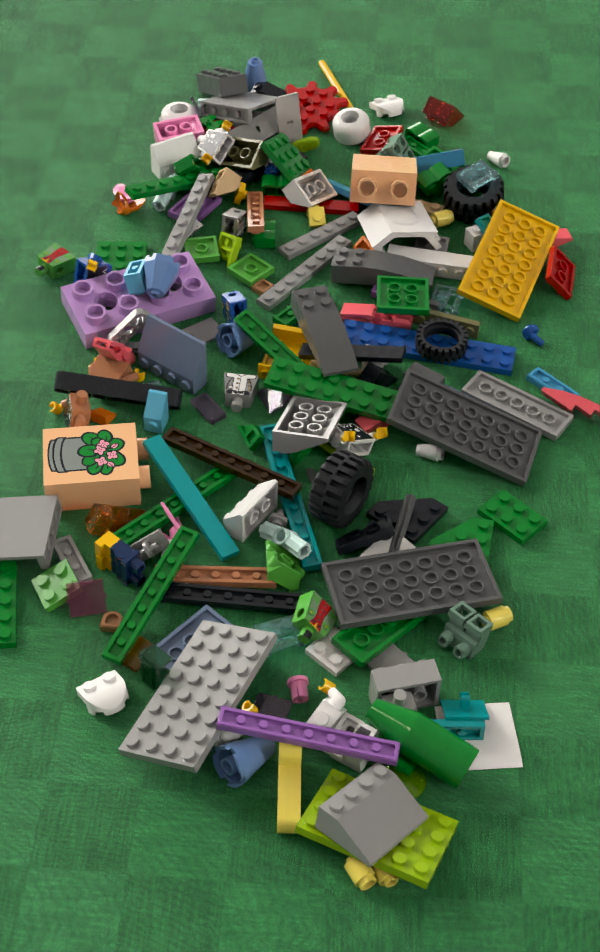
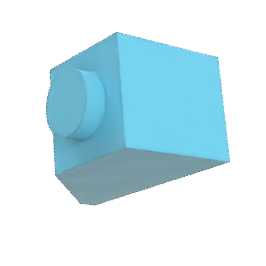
M145 259L130 262L123 275L129 294L141 295L146 292L144 276Z
M149 389L143 416L144 430L162 434L169 419L168 393Z

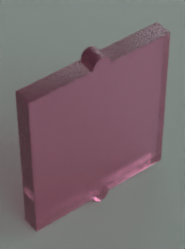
M102 578L66 583L68 595L66 602L69 603L71 618L107 612L105 601L107 594L104 593Z

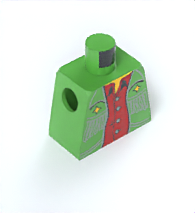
M55 242L38 255L39 266L35 268V273L39 277L47 274L52 279L65 276L75 271L76 256Z
M315 590L300 595L292 619V624L300 631L297 637L298 640L303 644H308L309 641L313 642L324 638L337 622L335 610Z

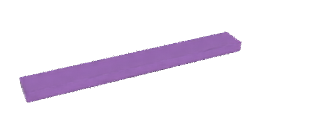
M221 706L216 724V729L393 766H397L400 742L226 706Z

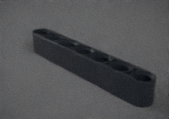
M66 371L56 372L54 391L70 394L84 390L88 393V397L146 406L148 391L153 389L168 393V409H181L183 394L181 389Z

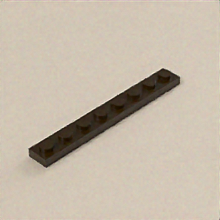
M173 426L162 436L168 446L255 485L274 479L277 480L278 495L291 501L302 490L303 484Z

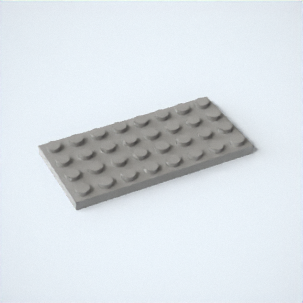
M203 620L119 747L120 754L197 773L222 730L216 729L221 706L231 708L238 706L278 639L276 633Z

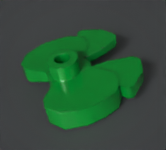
M207 115L199 119L201 125L207 127V131L209 129H218L223 123V120L213 122L216 119L215 115Z

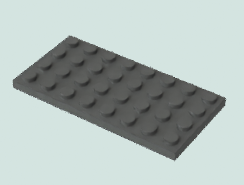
M409 368L385 422L523 487L527 482L543 430Z
M477 538L321 563V570L341 630L447 613L449 609L461 601L472 608L501 604L503 599Z

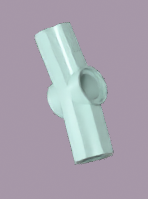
M174 173L173 175H169V177L178 176V175ZM177 191L156 195L152 202V207L158 212L165 211L170 200H174Z
M268 521L260 525L258 531L261 538L281 545L299 559L303 560L309 556L311 544L299 537L296 532Z

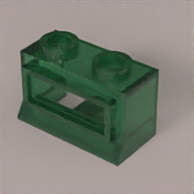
M153 643L148 648L143 649L138 658L141 663L142 682L152 690L155 689L157 691L170 672L165 666L172 661V657Z

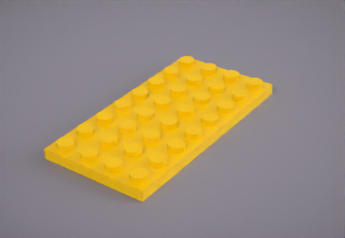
M500 199L456 293L518 322L560 227Z

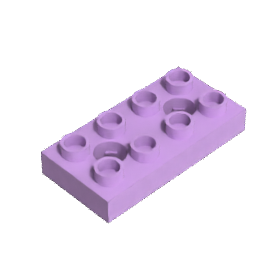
M189 251L172 255L174 258L173 262L177 264L178 261L180 263L178 278L165 296L158 299L151 298L146 292L141 295L129 294L123 277L126 269L111 271L105 275L87 280H78L73 284L60 287L61 301L85 348L93 347L92 344L95 337L107 339L108 334L137 308L145 309L169 324L214 312L216 297ZM105 307H111L113 309L106 310ZM127 326L123 330L128 331L131 330L132 327ZM140 329L136 334L143 333V330Z

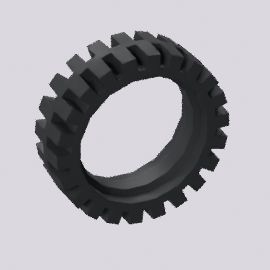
M438 317L435 318V321L433 318L429 319V321H424L417 328L415 348L422 358L426 357L427 361L433 359V363L440 361V364H444V361L449 364L452 360L456 362L465 355L468 345L467 330H464V326H460L459 322L456 321L454 323L452 319L447 321V318L440 320ZM433 334H445L455 338L458 343L455 346L440 348L431 345L425 338Z

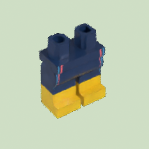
M110 531L94 542L97 568L102 571L105 568L116 574V577L126 587L130 583L139 587L146 581V575L141 573L145 569V562L140 560V552L134 549L132 551L128 544Z

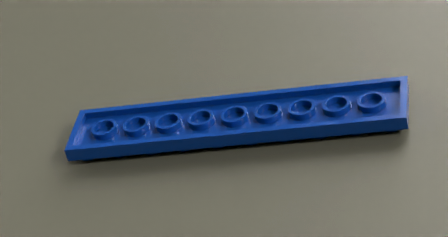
M349 319L344 320V326L351 345L405 346L406 353L404 358L433 363V359L427 361L426 357L422 358L421 354H418L415 348L417 331ZM440 334L429 335L425 338L428 343L440 348L455 346L458 343L455 338ZM468 340L465 355L456 362L452 360L451 363L447 364L444 361L443 365L511 376L516 347Z

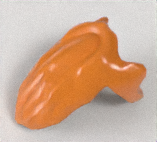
M118 191L115 194V200L112 202V205L117 208L118 214L128 215L139 210L146 201L145 198L133 200L132 203L128 204L124 194ZM120 195L122 196L125 204L122 203Z

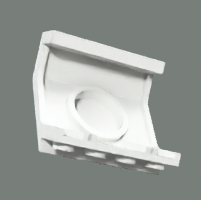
M415 201V206L373 203L357 215L375 251L386 252L383 246L397 237H425L436 250L442 247L439 242L441 238L437 234L438 230L421 201Z

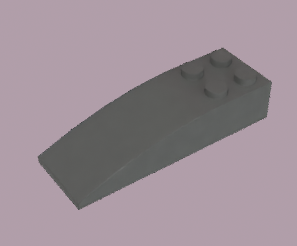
M336 248L331 263L332 283L374 285L377 284V275L429 278V289H432L436 273L435 267L397 254L365 250L363 248Z
M326 285L293 290L291 309L323 376L359 371L348 333Z

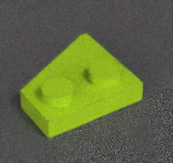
M221 231L218 249L221 252L222 259L227 260L226 266L228 267L236 262L243 238Z

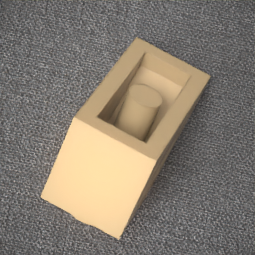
M228 167L219 170L207 197L211 199L230 194L234 191L236 192L241 185L242 177Z

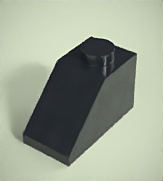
M268 81L255 83L251 90L252 93L276 97L287 94L285 90Z
M368 362L357 378L383 387H388L398 380L389 371L371 362Z

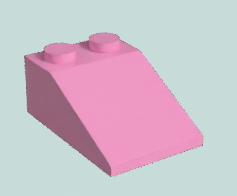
M197 114L153 123L156 143L189 132L194 134L195 140L200 135L205 134Z

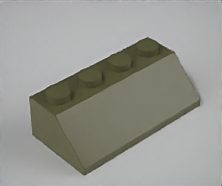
M233 137L235 142L221 163V166L254 170L267 164L269 157L260 147L264 141ZM211 160V162L209 163V164L218 165V164L215 163L213 160Z

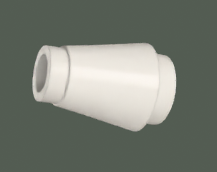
M490 151L487 154V159L500 168H506L510 163V157L507 153Z
M418 444L416 447L417 456L436 462L444 458L445 450L432 444Z

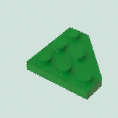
M474 517L431 539L429 546L477 538L488 563L494 520Z

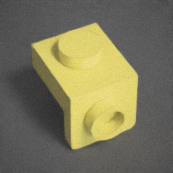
M315 205L307 209L306 214L309 219L310 228H317L326 224L324 206L319 207Z

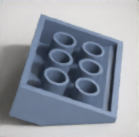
M149 313L137 351L138 365L182 388L184 391L193 395L196 394L207 384L206 343Z

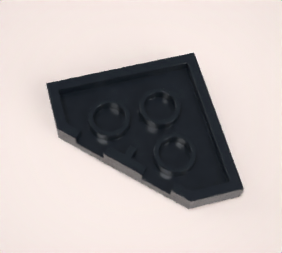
M434 498L416 499L405 538L415 545L448 512V507ZM404 500L378 501L367 512L366 517L371 521L375 520L378 522L384 519V514L390 512L395 530Z

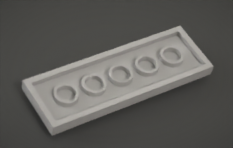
M481 370L461 389V393L543 430L542 435L554 441L560 437L574 418L573 414Z

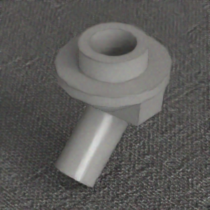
M278 508L276 513L272 512L268 518L270 523L284 528L287 526L288 518L284 516L282 508Z

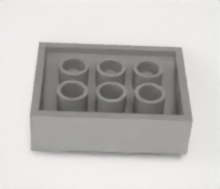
M293 396L272 431L273 451L291 454L327 443L344 413L347 403Z
M377 762L319 806L315 827L364 864L371 867L428 819V815L398 776Z

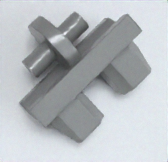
M159 528L129 546L132 548V551L134 549L140 552V560L145 561L167 549L170 543Z

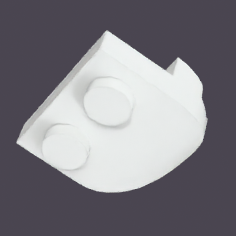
M388 95L385 99L376 98L373 102H369V108L376 110L377 117L384 115L393 117L404 112V103L402 98L396 97V95Z
M115 670L106 672L102 676L92 681H87L76 688L78 696L86 704L88 712L92 715H96V712H104L106 716L117 713L125 707L126 699H129L125 681Z

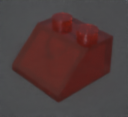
M432 96L429 97L422 111L426 115V119L430 121L437 120L438 124L444 127L446 125L452 127L464 117L455 106Z

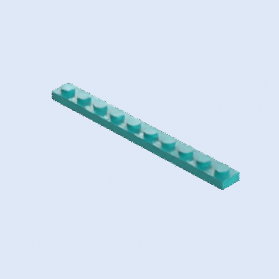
M276 424L259 426L266 438L262 443L270 469L295 480L287 454H282L272 449V431ZM300 493L293 501L279 495L285 516L288 518L289 529L311 544L309 556L303 560L299 559L302 569L305 572L321 569V563L323 562Z

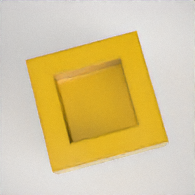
M240 182L241 185L234 195L233 203L240 205L242 199L245 200L247 195L245 190L246 183Z

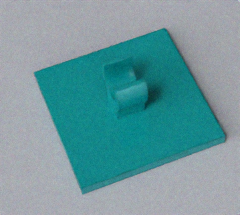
M460 692V700H440L445 720H489V714L484 701L470 700L469 692Z

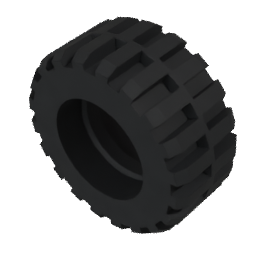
M469 164L463 168L461 166L457 168V171L451 172L450 176L445 179L443 185L445 209L451 210L455 220L458 222L463 221L464 224L473 223L475 225L477 218L488 213L492 217L500 199L504 200V181L499 173H496L492 168L489 169L488 166H479V164H474V166ZM468 192L483 193V195L478 197H469L463 194Z
M338 450L332 453V456H329L326 462L322 464L320 471L315 476L314 483H312L311 492L308 497L311 515L338 529L351 524L353 519L359 515L360 510L363 509L364 503L368 499L369 491L372 488L374 469L370 461L347 450Z

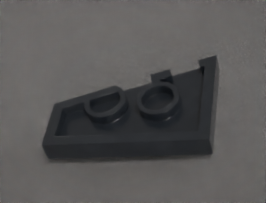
M390 512L384 514V519L378 522L375 520L368 522L365 529H355L336 539L335 544L338 555L349 554L355 549L369 547L380 540L386 541L395 536Z

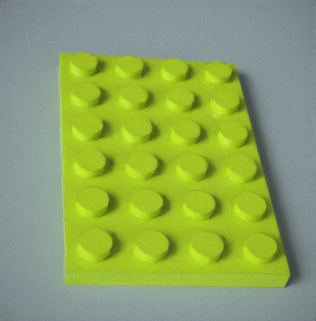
M332 768L297 823L295 833L359 860L315 827L319 806L356 779ZM420 805L428 815V819L372 866L427 889L458 827L459 821Z

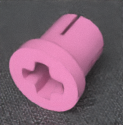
M296 675L287 680V686L290 688L293 703L301 704L309 700L307 688L309 680L307 676Z

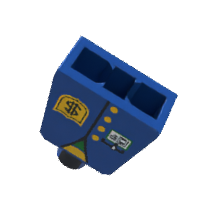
M239 291L222 294L223 315L227 323L234 322V315L238 316L247 308V300Z

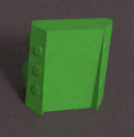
M266 540L267 581L272 580L289 589V592L299 589L300 580L306 575L305 571L299 566L300 560L285 548L270 540Z

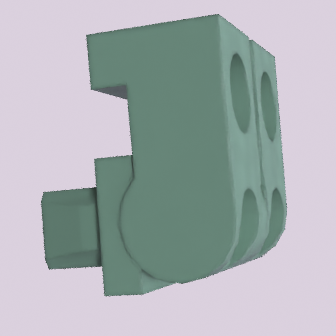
M402 132L390 137L387 140L388 144L384 145L382 150L376 154L380 156L409 157V153L410 158L416 157L410 146L407 147L408 142Z
M463 601L449 609L448 616L450 619L439 636L438 644L443 648L451 646L454 649V656L459 660L463 658L471 660L485 646L493 623L480 613L476 614L477 611ZM462 610L467 611L468 615L464 617ZM478 622L483 623L485 626L480 629Z

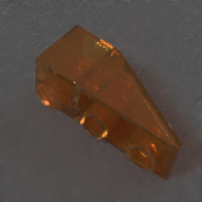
M94 503L85 518L89 534L104 535L108 531L114 533L147 512V510Z

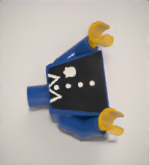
M90 253L88 257L77 258L73 283L78 280H87L105 275L112 271V266L94 253Z

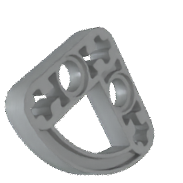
M142 308L133 310L108 334L107 339L122 343L126 347L132 348V352L137 353L140 342L127 341L140 329H144L147 315L150 312ZM127 326H131V327H132L131 330H128V331L123 330V329H124L125 327H127Z

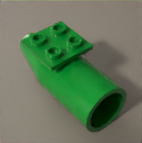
M376 698L365 716L381 734V739L400 742L397 766L394 767L398 772L405 773L410 776L416 765H419L457 789L480 751L424 714Z

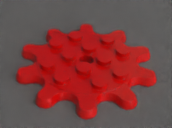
M310 81L304 88H296L292 84H288L285 87L287 94L298 92L303 135L307 134L308 129L314 127L322 132L329 131L330 125L328 122L333 120L335 115L340 112L339 108L349 105L347 98L334 97L338 94L335 86L320 89L315 81Z

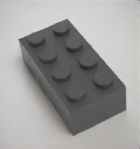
M220 66L215 67L211 71L204 69L201 70V73H196L199 92L218 97L248 92L246 74L241 73L240 70L234 71V69Z

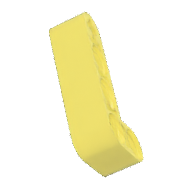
M279 742L277 833L297 834L295 833L296 825L301 819L302 747Z

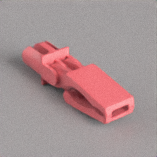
M344 303L340 313L342 321L349 319L411 330L414 315L376 313L377 306L375 304Z
M94 338L92 346L102 356L117 361L121 360L130 365L135 363L136 356L132 352V348L106 338Z

